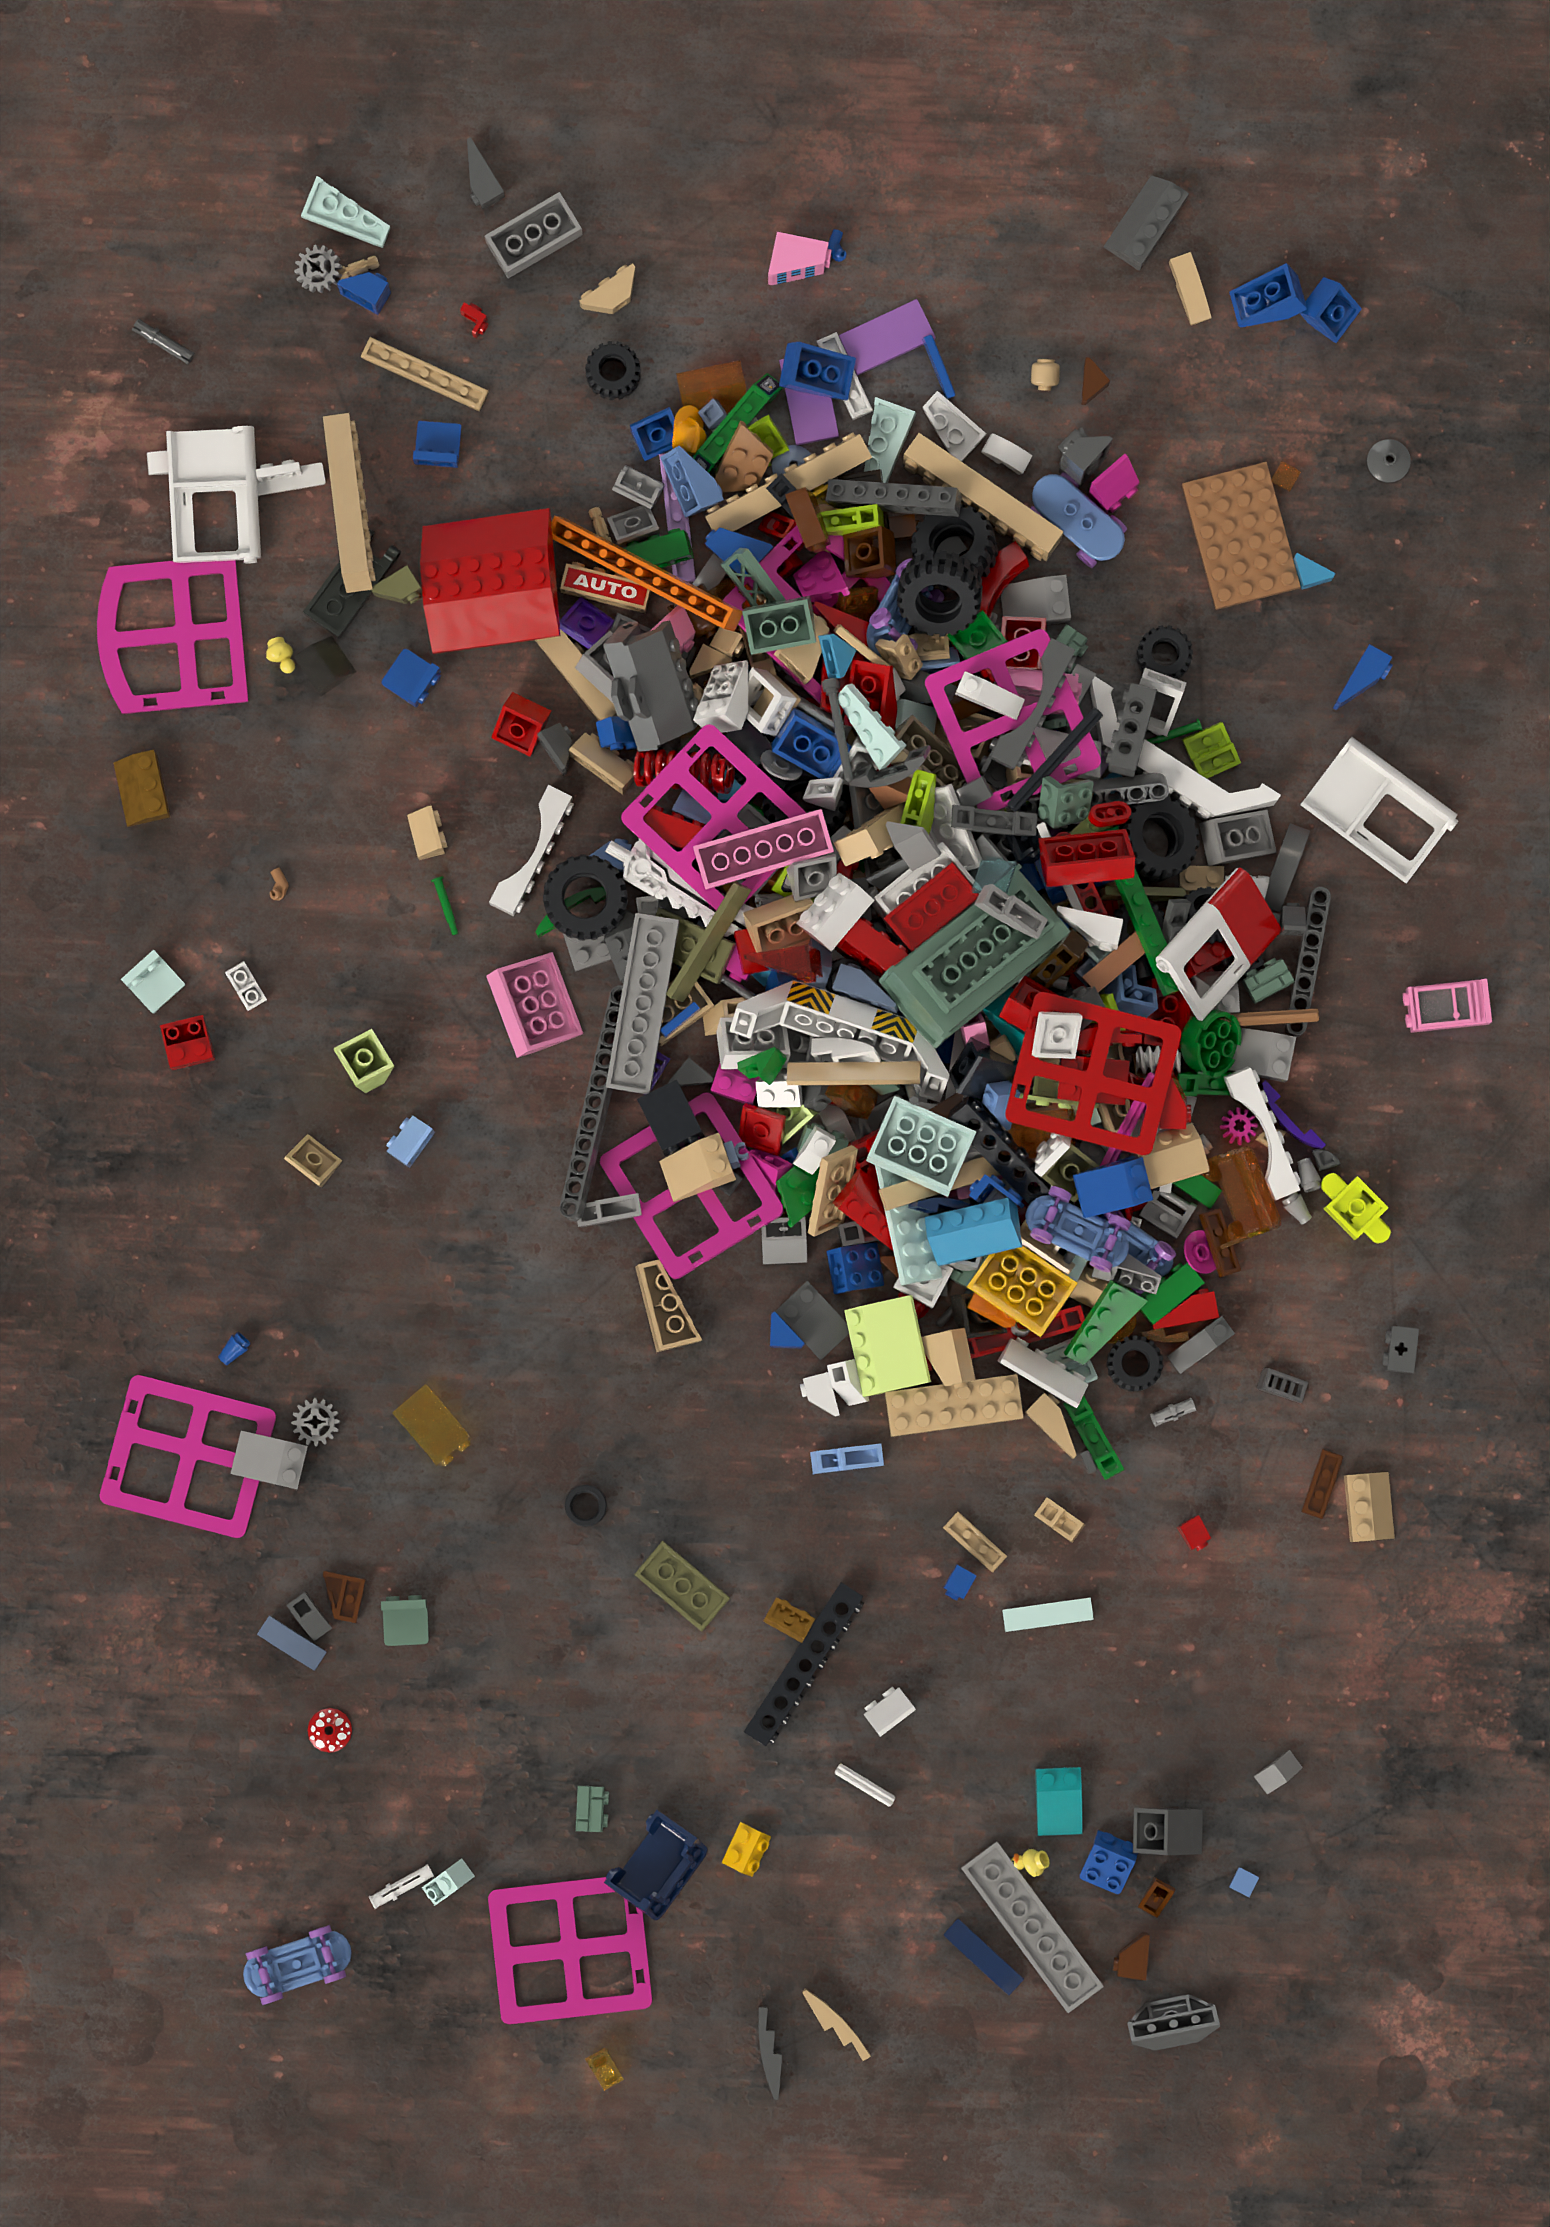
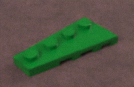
M1110 1280L1064 1351V1354L1068 1358L1085 1365L1148 1300L1127 1287Z

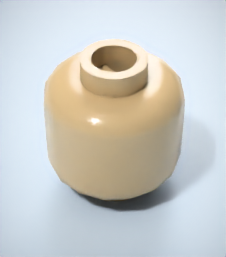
M1037 359V362L1032 364L1031 383L1037 385L1038 390L1050 391L1051 386L1059 384L1060 366L1055 363L1054 359Z

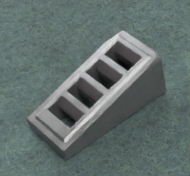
M1263 1368L1257 1389L1302 1403L1308 1382L1270 1368ZM1278 1378H1281V1381H1280V1384H1279V1387H1278V1390H1277V1389H1275V1388H1276V1384H1277ZM1287 1381H1290L1287 1393H1285L1284 1390ZM1296 1383L1299 1385L1297 1388L1296 1395L1294 1396L1292 1395Z

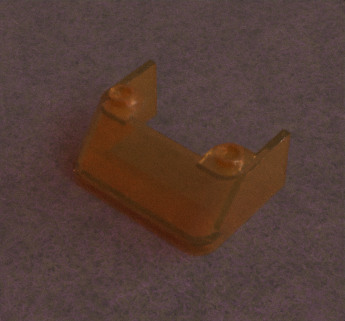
M1244 1146L1207 1159L1209 1172L1203 1174L1209 1181L1219 1182L1234 1222L1229 1224L1227 1231L1231 1241L1220 1245L1221 1249L1237 1245L1280 1227V1215L1255 1153L1250 1147Z

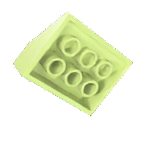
M912 1295L844 1310L863 1397L931 1382Z

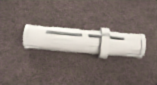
M427 1864L391 1885L390 1883L385 1885L386 1888L369 1896L373 1907L377 1909V1907L392 1899L393 1901L397 1900V1896L431 1877L433 1878L434 1875Z

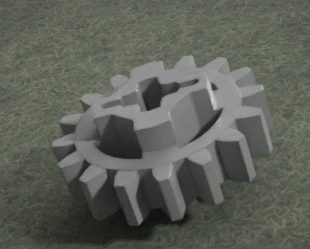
M314 245L313 251L307 247V254L300 253L299 256L302 260L295 262L299 268L294 270V272L300 275L297 281L303 282L302 287L305 289L309 288L312 293L316 289L318 292L323 293L324 288L330 291V284L337 285L335 278L342 276L338 272V270L343 268L341 264L337 263L340 258L337 255L334 256L335 252L332 249L328 250L324 245L321 249ZM313 265L319 266L324 273L318 272Z
M317 1398L313 1399L312 1404L305 1400L306 1406L298 1405L297 1407L300 1412L293 1413L297 1417V1421L291 1422V1424L297 1425L293 1432H300L301 1435L298 1439L301 1441L306 1438V1445H309L311 1441H314L315 1446L319 1445V1441L326 1445V1438L329 1437L333 1440L332 1432H339V1429L335 1427V1424L340 1423V1420L335 1419V1416L339 1413L338 1411H331L333 1408L332 1404L326 1407V1400L324 1399L320 1404ZM320 1408L324 1409L330 1418H324L320 1414ZM311 1409V1414L307 1418H302L304 1413ZM315 1416L321 1421H326V1423L318 1424L316 1429L314 1425L306 1422L313 1421ZM330 1426L329 1430L321 1436L323 1428ZM302 1427H308L311 1430L312 1437L307 1435Z

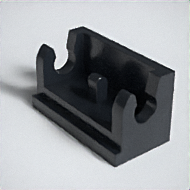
M1037 827L1036 836L1005 835L1016 863L1033 864L1040 857L1039 838L1041 836Z

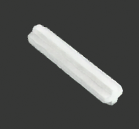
M839 1764L835 1770L836 1775L885 1805L891 1806L895 1800L894 1795L845 1765Z

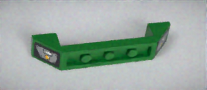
M766 373L745 393L698 449L693 459L711 475L715 470L714 466L723 457L740 421L745 422L746 427H748L768 402L771 403L784 387H780L779 382Z

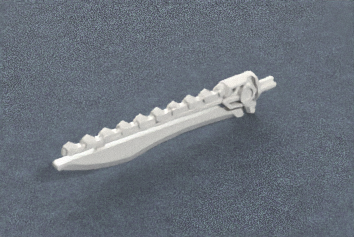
M641 839L635 843L631 851L611 840L605 852L624 863L623 879L651 896H655L656 899L663 900V898L668 897L672 908L679 909L682 906L685 907L689 918L701 916L705 927H707L715 912L668 883L665 871L651 861L650 858H653L654 861L666 868L670 880L706 903L708 902ZM743 904L734 921L746 928L743 912L754 908ZM731 923L723 937H728L731 934L734 935L735 931L742 929ZM800 966L785 968L786 973L794 974L799 972Z

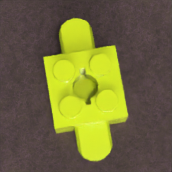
M1335 1173L1328 1174L1322 1179L1321 1188L1332 1199L1323 1209L1353 1240H1356L1363 1232L1377 1244L1388 1240L1391 1230L1380 1218L1388 1207L1358 1176L1348 1185Z

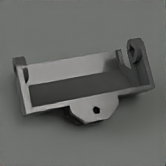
M664 621L655 630L640 634L641 630L638 622L625 623L619 626L603 644L614 676L611 686V698L617 716L629 722L638 752L657 750L662 744L688 733L698 726L693 719L699 702L695 698L692 681L688 677L686 662L682 658L679 649L680 644L675 637L671 621Z

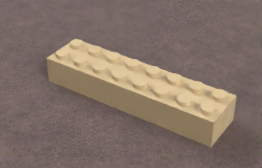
M349 413L323 416L341 573L346 593L372 590V581H376L372 563L373 554L370 546L371 537L368 528L369 521L365 505L366 496L363 489L364 479L360 465L361 455L358 448L359 438L355 421H351Z
M918 433L904 453L903 464H905L904 468L912 474L918 473L923 477L922 480L929 486L958 488L962 495L961 504H964L965 508L971 506L976 508L977 512H982L986 520H989L995 526V531L1003 536L1007 534L1013 538L1012 542L1016 541L1020 548L1026 547L1031 551L1030 554L1037 560L1041 561L1043 559L1047 561L1061 541L1062 530L922 434Z

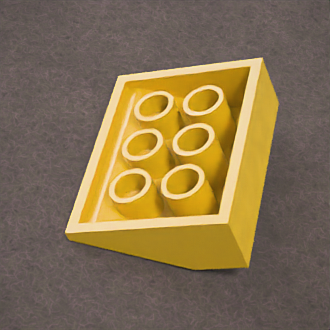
M1022 1246L988 1255L967 1288L1041 1337L1078 1283Z

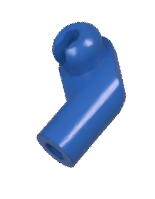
M833 229L828 249L832 250V259L840 262L847 256L846 251L840 245L843 232Z

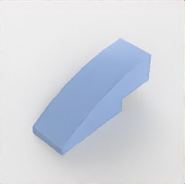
M881 1444L810 1452L813 1474L884 1466Z

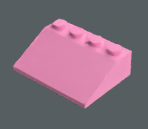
M553 952L498 968L486 976L517 1058L583 1034Z

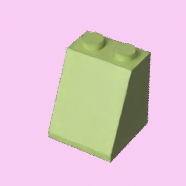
M372 1029L334 1048L335 1053L355 1086L365 1093L384 1084L394 1068V1064Z

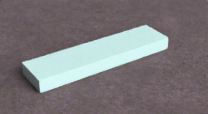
M1091 1598L1002 1610L1005 1632L1094 1620Z

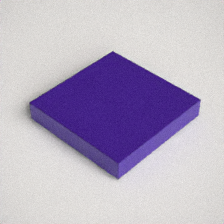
M580 597L559 623L562 631L590 649L611 630L614 620Z

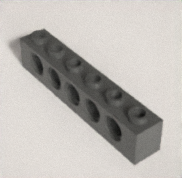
M829 479L826 495L827 503L838 509L877 504L883 512L959 517L962 499L958 488L835 479Z

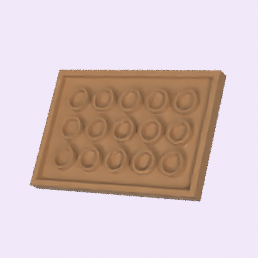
M1267 462L1182 483L1183 493L1215 610L1296 590L1301 587Z

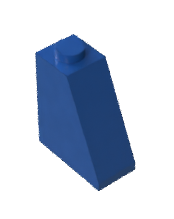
M719 528L717 531L713 529L705 538L707 540L705 546L722 562L737 549L747 548L758 563H760L774 548L769 543L723 528ZM736 559L729 567L734 573H740L741 563Z

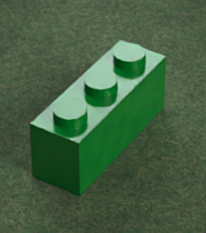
M680 528L668 531L667 535L661 537L660 535H652L647 538V541L641 543L639 541L626 544L627 547L623 548L660 568L694 559L688 533Z
M1181 1262L1171 1270L1173 1274L1166 1279L1163 1276L1156 1294L1149 1292L1141 1294L1148 1302L1140 1309V1312L1151 1325H1154L1205 1283L1188 1262L1185 1265Z

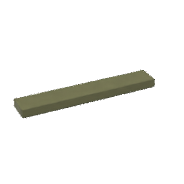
M736 882L732 884L668 989L667 996L684 1002L750 894L751 889Z

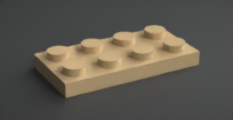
M852 1145L821 1159L808 1233L814 1237L837 1227L839 1224H844L846 1214L839 1210L832 1202L853 1176L858 1149Z

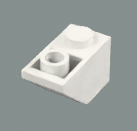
M855 1359L827 1365L832 1388L849 1406L869 1401L868 1396L863 1397Z

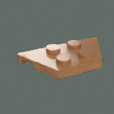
M740 421L713 478L721 487L722 492L746 491L745 489L754 484L759 485L773 457V450L763 443L756 433L753 434L746 427L745 422Z

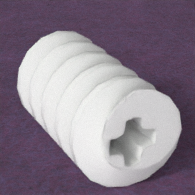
M1138 1046L1136 1052V1074L1139 1068H1141L1143 1074H1146L1148 1068H1150L1151 1073L1155 1074L1160 1054L1159 1046H1156L1154 1052H1152L1150 1046H1147L1145 1052H1143L1141 1046ZM1177 1050L1173 1071L1174 1068H1177L1178 1073H1181V1052Z

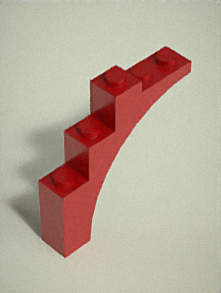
M1016 541L998 551V556L995 558V566L989 568L991 573L986 578L984 576L981 578L983 589L980 611L983 610L989 618L1003 590L1017 575L1030 567L1026 555ZM990 669L980 671L984 678L988 677L992 683L995 682Z

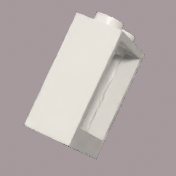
M752 667L748 673V714L746 719L761 733L777 735L797 698L767 670ZM762 684L774 695L763 717L750 707Z
M1145 668L1139 685L1157 689L1158 692L1175 697L1167 721L1164 722L1150 717L1147 728L1156 735L1167 736L1186 682ZM1137 706L1130 708L1132 712L1139 713L1135 711Z

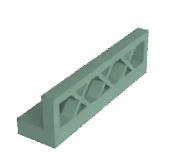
M737 549L721 564L751 607L758 606L756 603L757 593L763 594L766 597V604L786 600L749 549ZM736 559L741 563L740 573H734L729 567ZM745 576L751 577L754 581L753 590H746L744 587Z

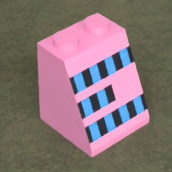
M777 232L768 272V284L776 285L824 274L825 267L829 268L832 256V250L828 249L829 242Z

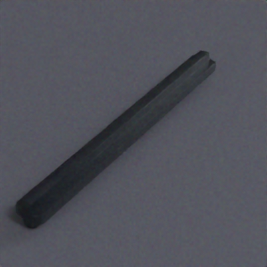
M1093 708L1009 800L1007 805L1012 811L1016 812L1042 785L1043 777L1050 776L1099 722L1103 714L1097 708Z

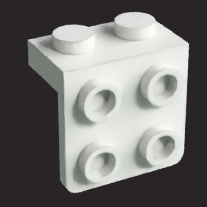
M781 1068L771 1085H768L761 1078L756 1081L758 1107H801L803 1105L801 1085H787V1069Z

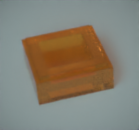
M1281 461L1271 480L1276 485L1290 492L1301 471Z

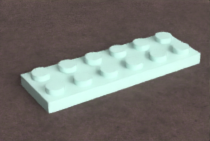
M875 1165L880 1189L908 1181L904 1177ZM909 1204L885 1211L901 1286L943 1278L941 1267L937 1265L927 1239L925 1217H928L929 1214L908 1208Z

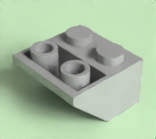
M805 1217L791 1228L787 1222L789 1218H777L766 1226L761 1227L763 1265L807 1263Z

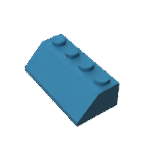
M1009 1198L925 1217L927 1239L938 1266L1022 1247L1017 1205Z

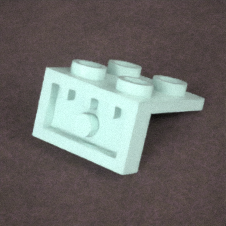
M155 950L151 951L121 979L152 1013L158 1011L185 986V983Z

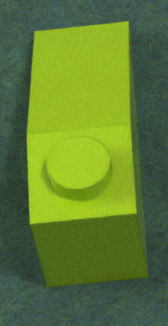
M877 504L821 512L828 535L843 536L844 534L877 526L884 527L883 511Z
M921 770L914 772L900 822L901 824L924 827L929 835L934 819L936 774Z

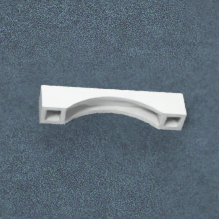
M548 785L539 803L541 831L536 849L520 871L510 878L499 882L489 901L491 906L512 916L516 912H521L525 901L522 899L526 892H531L535 884L532 879L536 873L540 874L545 864L542 860L545 854H550L555 844L552 842L555 834L559 835L565 823L562 820L565 814L569 816L574 807L572 796Z
M1245 1067L1224 1076L1223 1078L1231 1097L1251 1110L1265 1132L1269 1158L1264 1179L1272 1199L1278 1200L1300 1191L1298 1185L1301 1184L1298 1173L1292 1171L1290 1166L1293 1163L1288 1151H1284L1282 1146L1285 1143L1281 1132H1277L1274 1123H1276V1118L1272 1110L1268 1111L1265 1103L1268 1102L1264 1090L1260 1091L1257 1083L1260 1082L1256 1070L1252 1071L1250 1067Z

